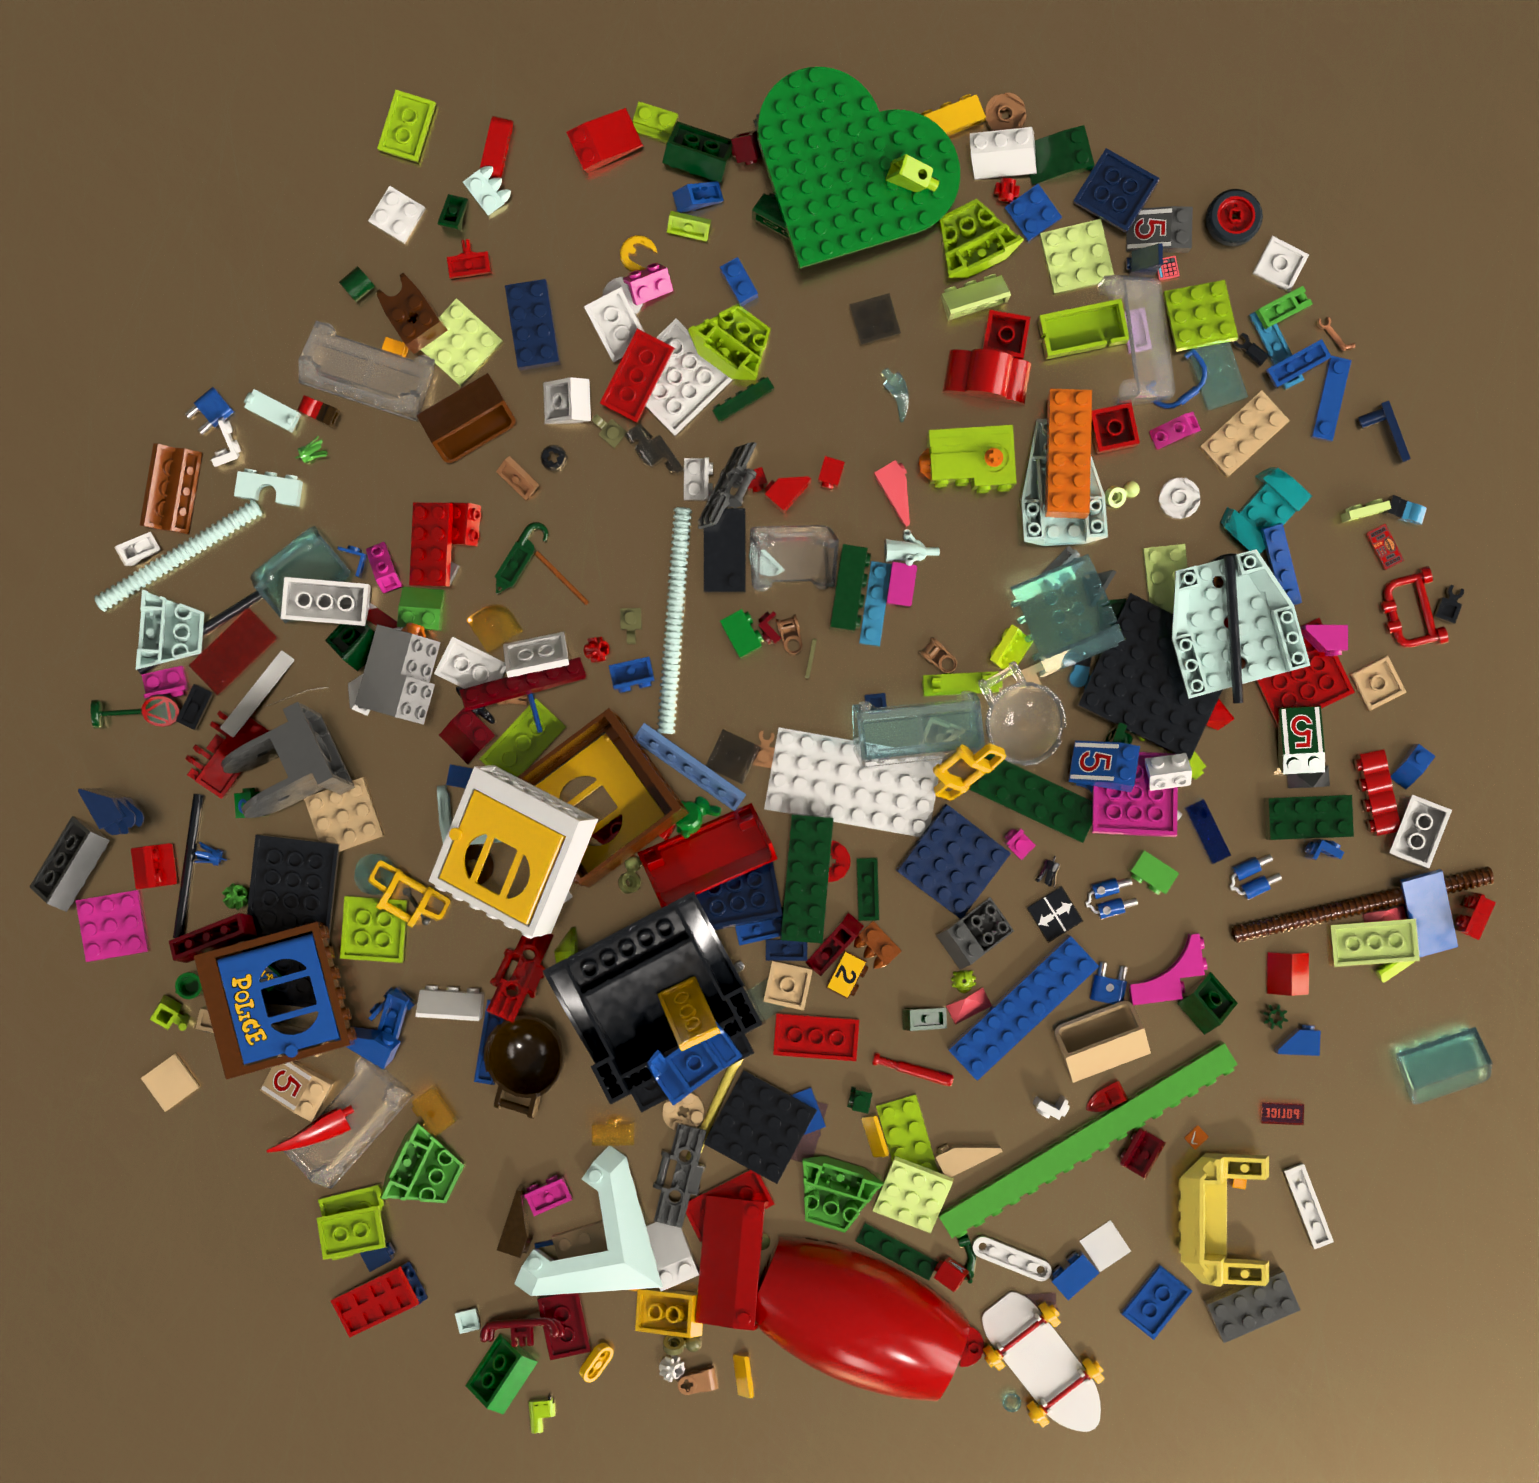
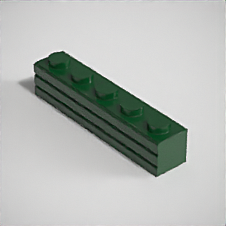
M760 378L757 384H750L746 387L747 390H741L736 393L735 397H729L724 400L725 403L722 405L719 403L714 406L712 412L720 423L773 391L774 386L769 378Z

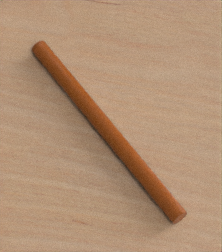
M539 551L534 554L585 605L589 603Z

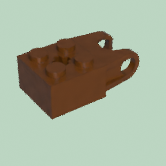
M401 273L399 276L402 282V289L397 295L387 296L381 289L377 290L376 294L389 321L405 345L415 354L448 331V329L423 293L404 273Z

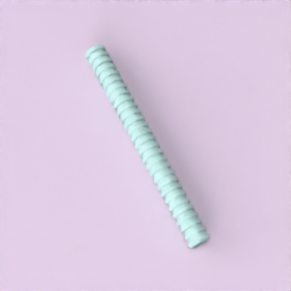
M250 500L249 504L245 503L244 507L240 506L238 511L234 510L233 514H228V517L224 516L221 521L217 520V524H211L210 528L206 527L205 531L201 530L199 535L195 534V537H190L189 541H183L184 544H178V548H172L173 551H167V554H162L161 558L157 557L155 562L151 561L150 565H144L145 568H139L138 572L134 571V575H128L127 579L123 578L122 582L118 581L116 586L112 585L111 589H105L106 592L102 591L99 596L95 595L94 600L102 611H107L108 607L112 608L113 604L117 605L119 600L123 601L124 597H129V594H135V590L139 591L140 587L144 588L146 584H151L152 580L156 581L157 577L161 578L163 573H168V570H174L173 567H178L179 563H185L184 560L188 561L191 556L195 557L196 553L200 554L202 549L206 550L207 546H212V543H218V539L222 540L223 536L227 537L230 532L234 533L235 529L239 530L241 525L245 526V523H250L251 519H257L256 516H262L260 507L255 500Z

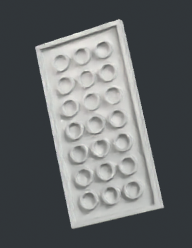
M779 727L764 809L788 814L831 816L834 818L833 822L921 837L931 824L936 797L934 787L938 784L939 780L933 772V767L941 764L943 757Z

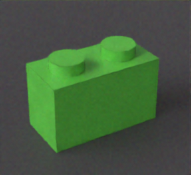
M1141 850L1128 870L1132 873L1131 878L1139 883L1145 881L1150 885L1148 889L1158 895L1160 892L1166 894L1179 875L1177 871L1145 850Z

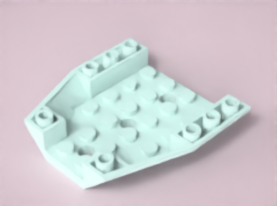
M1257 549L1235 555L1241 657L1246 663L1242 669V684L1310 666L1294 604ZM1224 559L1175 571L1172 641L1188 699L1232 687L1229 629L1224 625V619L1228 617ZM1215 576L1223 579V586L1221 588H1216L1213 585L1212 581Z

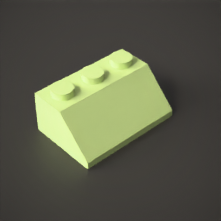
M996 274L984 277V281L978 283L976 280L965 283V287L959 289L956 286L945 289V293L941 295V300L949 321L1007 303L1011 294L1002 275L996 277Z

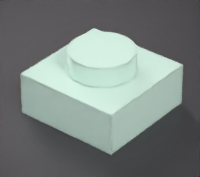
M476 1307L455 1313L460 1334L481 1328Z

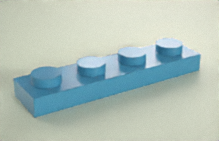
M871 561L859 644L880 647L892 564Z

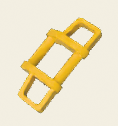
M989 743L973 754L966 745L961 744L956 749L957 751L948 759L933 767L934 774L941 780L934 787L935 795L951 801L968 791L970 785L985 773H990L1006 758L1004 748ZM990 753L995 754L991 760L984 758ZM961 758L970 767L977 769L966 779L950 774L947 770ZM947 787L953 788L951 791H945Z
M382 860L375 864L368 877V882L383 892L376 908L384 909L402 919L411 928L415 925L421 914L436 921L443 918L451 902L449 898L435 891L431 886L426 887L405 875L401 869H397ZM379 867L394 873L387 887L374 878ZM399 881L423 894L412 915L387 902ZM431 895L444 903L439 915L424 909Z

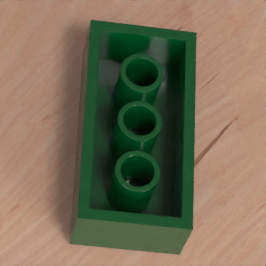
M842 545L829 628L831 630L854 633L855 629L860 628L862 615H858V609L862 608L865 595L861 594L862 587H866L868 574H864L865 567H869L871 553H867L868 548Z
M1352 795L1264 798L1266 840L1354 837Z

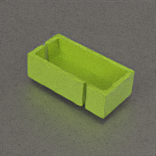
M1122 298L1039 315L1037 319L1040 335L1045 337L1042 340L1045 360L1105 348L1107 343L1108 347L1121 345L1130 340Z

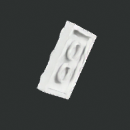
M622 287L584 306L613 362L623 358L637 328L645 332Z
M564 632L503 644L507 677L569 665Z
M452 637L434 674L465 689L503 678L506 667L505 662Z

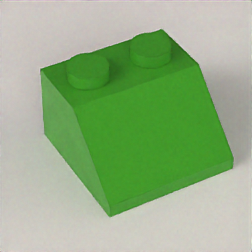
M403 587L398 607L397 627L404 628L410 622L423 626L425 630L442 631L445 590Z

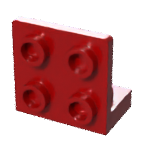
M1471 892L1470 895L1468 894L1463 902L1465 907L1462 914H1458L1454 923L1456 925L1455 930L1480 940L1496 902L1485 898V895L1481 893Z

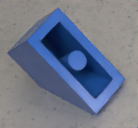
M1413 744L1391 773V780L1406 790L1424 773L1436 756L1420 744Z
M1302 1025V1028H1295L1274 1048V1052L1288 1055L1320 1056L1321 1031L1315 1029V1025Z

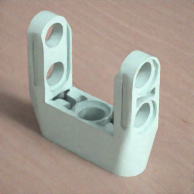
M446 785L437 786L439 826L444 844L452 824L450 794L447 791ZM484 834L475 838L470 845L484 844L487 835ZM496 838L493 841V843L502 842Z

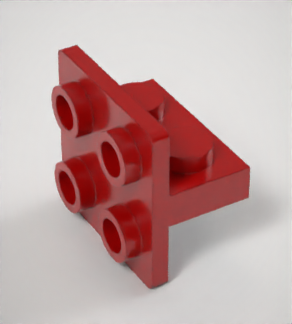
M172 843L131 848L136 889L175 885L178 883Z

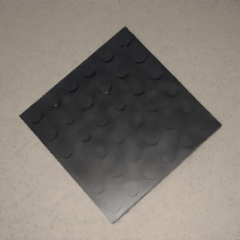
M1129 593L1076 706L1115 725L1119 722L1127 725V731L1174 754L1186 753L1188 760H1191L1222 690L1188 699L1172 641L1173 614Z

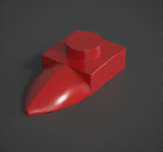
M1117 1081L1094 1094L1089 1100L1086 1110L1103 1112L1126 1102L1128 1098L1120 1082Z

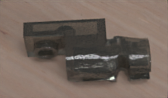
M641 423L625 433L630 444L639 442L634 449L647 466L653 468L666 459L667 462L664 464L670 473L675 471L678 476L684 471V468L660 435L652 439L653 436Z

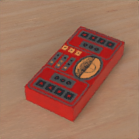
M1386 524L1365 533L1384 570L1404 561Z

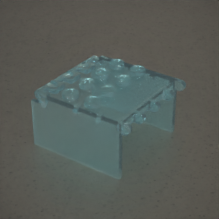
M1089 554L1010 587L1017 599L1010 603L1012 608L1020 605L1024 614L1017 621L1019 624L1027 622L1031 634L1025 637V641L1030 642L1034 640L1039 653L1032 655L1034 661L1040 660L1045 668L1039 672L1040 677H1045L1116 647L1119 642L1125 640L1119 624L1110 626L1116 623L1117 619L1111 606L1103 608V606L1110 602L1103 587L1095 589L1101 586L1102 583Z

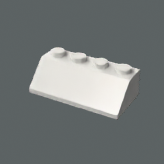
M284 577L281 619L365 626L369 610L371 586L362 583Z

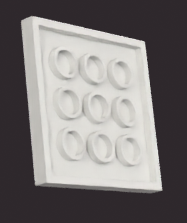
M677 319L656 337L675 349L646 405L651 413L674 436L733 380L698 355L689 331Z

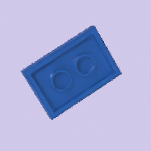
M1159 1264L1120 1313L1154 1340L1192 1293V1290Z

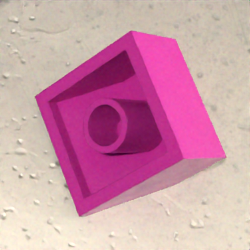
M1348 625L1300 626L1302 636L1318 652H1325V656L1342 655V651L1348 650Z

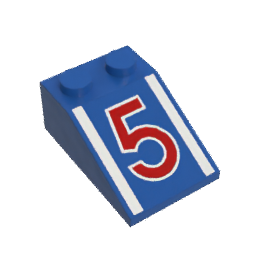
M1075 740L1068 782L1131 792L1135 785L1140 746L1120 742Z

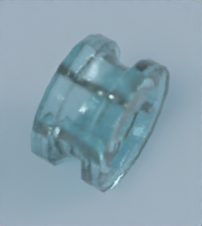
M1008 1392L1002 1397V1406L1007 1411L1016 1412L1021 1407V1399L1016 1393ZM1009 1397L1017 1399L1014 1407L1011 1405L1007 1407L1006 1403H1008L1007 1399Z

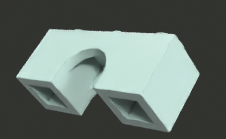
M244 468V472H237L235 497L258 501L260 491L266 486H273L276 490V503L300 506L303 482L297 480L298 476L285 475V478L277 477V473L265 472L264 475L256 474L257 470Z

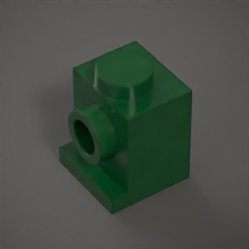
M851 1086L847 1107L851 1108L852 1111L868 1114L873 1094L872 1090Z

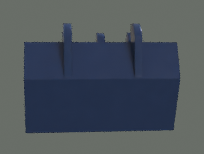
M100 788L78 789L81 798L99 829H105L111 835L128 834L129 827L132 828L134 824L138 827L142 826L144 814L135 806L131 797Z

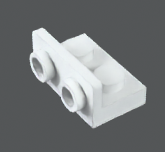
M709 457L684 458V501H708L709 495L712 494L713 483H709V475H713V462H709Z

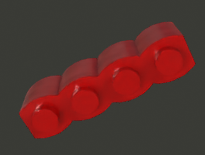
M1380 749L1357 754V759L1354 762L1357 772L1360 771L1361 773L1359 787L1361 792L1365 793L1366 800H1363L1365 812H1369L1370 820L1367 821L1369 832H1373L1374 836L1397 832L1401 823L1385 750Z

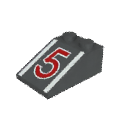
M1193 207L1142 208L1126 233V252L1163 243V252L1188 253L1192 249Z

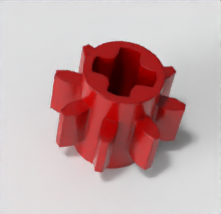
M1001 178L1000 183L996 182L994 194L998 195L999 201L1013 202L1014 197L1018 198L1020 186L1016 185L1015 179Z
M602 637L588 638V643L584 645L583 649L584 655L591 662L605 661V656L609 654L608 643L602 640Z

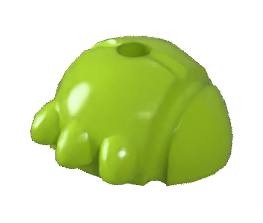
M973 970L954 971V977L951 978V981L954 982L952 987L957 988L960 993H968L971 987L976 985L974 981L976 976L972 975Z

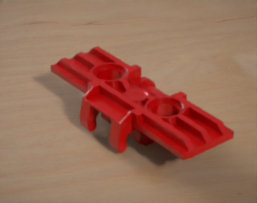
M546 934L533 938H527L522 935L514 951L505 949L503 953L505 956L495 977L490 981V984L497 987L486 1010L487 1012L509 1022H514L526 994L528 993L530 998H534L537 993L538 983L545 976L543 973L545 968L540 964L554 935ZM531 950L534 952L535 957L531 960L525 959L523 952ZM514 960L518 964L510 981H507L503 978L511 961ZM511 989L517 992V994L510 996L506 991Z

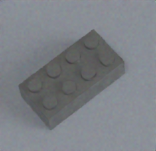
M1280 1267L1269 1272V1282L1266 1286L1237 1285L1203 1300L1219 1338L1223 1343L1301 1310L1285 1272Z

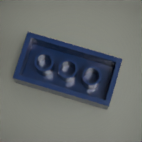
M541 279L505 285L519 371L561 365L547 280Z

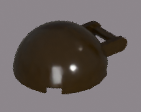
M516 1016L513 1023L507 1020L497 1025L488 1036L484 1048V1063L486 1072H489L494 1083L498 1085L494 1101L495 1108L500 1109L503 1107L526 1114L528 1118L534 1119L541 1095L548 1092L559 1080L564 1069V1046L560 1036L547 1022L536 1017ZM507 1092L516 1097L531 1098L530 1105L525 1106L504 1099Z

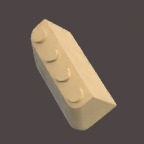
M1121 1001L1060 1024L1055 1029V1036L1073 1083L1151 1054L1144 1026L1133 1004L1129 1001Z

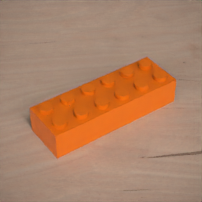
M1052 388L1049 390L1047 405L1045 517L1087 519L1090 513L1092 390Z

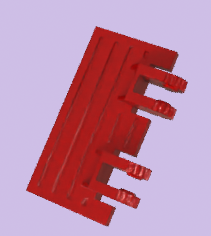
M221 710L217 713L225 721L229 717ZM249 717L234 737L220 729V724L212 721L209 725L226 736L222 738L215 734L206 749L211 751L213 755L195 744L193 749L198 754L208 759L207 762L202 764L190 755H187L185 758L201 770L198 772L191 768L187 776L221 799L241 773H225L221 766L222 760L235 749L270 731L251 717Z

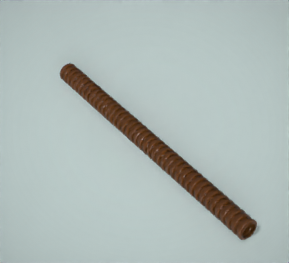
M1487 866L1485 869L1479 868L1478 871L1474 869L1472 872L1466 871V873L1461 872L1459 875L1454 874L1453 876L1448 875L1447 878L1444 877L1447 895L1449 892L1455 893L1456 890L1461 892L1462 889L1468 890V888L1474 889L1475 886L1477 888L1481 885L1487 886V883L1493 884L1494 875L1492 869ZM1397 887L1396 890L1391 888L1390 891L1384 890L1383 893L1378 891L1377 894L1371 893V895L1365 894V897L1361 895L1358 898L1353 897L1352 900L1348 898L1346 901L1340 900V903L1335 901L1333 904L1327 903V906L1322 904L1321 907L1315 906L1314 909L1309 907L1308 910L1302 909L1301 912L1296 910L1295 913L1289 912L1288 915L1283 913V916L1277 915L1275 918L1270 916V919L1266 917L1264 920L1258 919L1257 922L1253 920L1251 923L1245 922V925L1242 923L1238 926L1232 925V935L1234 941L1240 943V940L1245 942L1246 939L1252 940L1253 937L1258 939L1259 936L1265 937L1266 934L1271 936L1272 933L1278 934L1279 931L1284 933V930L1290 931L1292 928L1297 930V927L1301 929L1303 926L1309 927L1310 924L1314 926L1316 923L1322 924V921L1327 923L1329 920L1335 921V918L1340 920L1341 917L1347 918L1348 915L1353 917L1354 914L1360 915L1361 912L1366 914L1367 911L1373 912L1374 909L1379 911V908L1386 909V907L1392 908V905L1395 907L1399 904L1404 905L1402 888Z

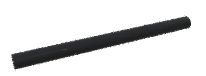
M1224 556L1233 704L1244 703L1235 556Z
M260 589L256 590L205 622L203 636L265 598ZM157 665L137 670L140 674H144Z
M193 794L173 938L184 935L204 798V795Z

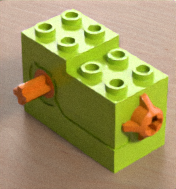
M1013 425L929 430L927 433V448L919 456V471L929 479L930 485L935 484V488L947 487L949 483H955V486H968L969 482H971V489L977 490V493H989L991 489H997V492H1008L1017 484Z

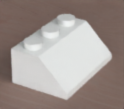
M1032 127L969 133L975 180L1037 174L1035 140Z
M1412 795L1389 853L1407 862L1429 869L1452 810Z
M425 985V989L422 988L419 992L416 1017L479 1021L483 1018L484 992H479L480 989L467 988V991H459V987H446V990H438V986Z

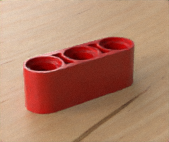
M496 116L491 118L480 168L493 166V172L490 177L501 178L513 130V120Z

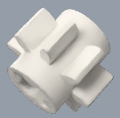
M676 1355L671 1356V1358L665 1356L659 1365V1375L664 1376V1380L672 1382L673 1379L678 1381L685 1371L684 1362Z

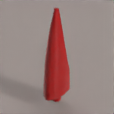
M351 1105L343 1109L339 1106L321 1115L297 1134L266 1151L269 1153L301 1148L350 1131L351 1128L345 1117L354 1113Z

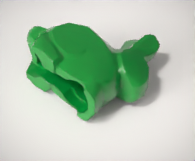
M701 796L696 797L695 802L681 800L689 814L676 823V832L687 839L701 828L704 815L719 816L722 811L721 808L710 806L708 801Z

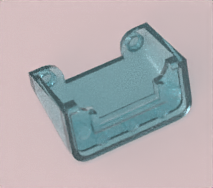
M312 526L257 568L250 576L254 588L281 618L284 577L344 582L349 577L351 571L318 528ZM282 619L285 624H286L288 621H294V620Z

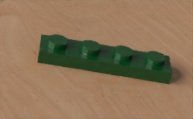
M864 1222L855 1239L857 1243L928 1281L939 1263L936 1259Z

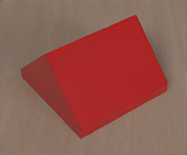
M1267 952L1266 994L1308 995L1309 953Z

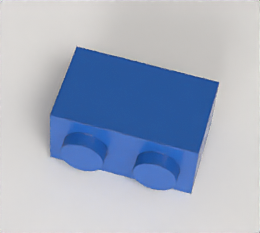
M738 257L720 266V272L739 306L742 307L758 298V292Z
M1082 1251L1072 1253L1067 1258L1068 1262L1063 1267L1058 1266L1051 1273L1050 1280L1067 1300H1070L1099 1274V1271Z

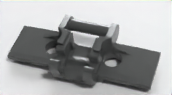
M755 442L734 448L725 468L720 473V478L712 494L707 499L708 502L698 520L699 529L716 525L727 506L738 508L742 505L743 497L751 481L757 475L754 470L746 469L747 463L757 445ZM732 486L738 488L735 495L730 494Z
M678 1123L671 1152L661 1151L662 1160L656 1183H653V1188L661 1190L654 1218L655 1222L682 1228L690 1195L699 1194L701 1176L705 1172L706 1165H698L707 1130ZM682 1150L690 1151V1160L681 1159L679 1153ZM670 1159L677 1161L671 1186L664 1184ZM673 1190H677L681 1194V1199L677 1202H673L669 1198V1193Z

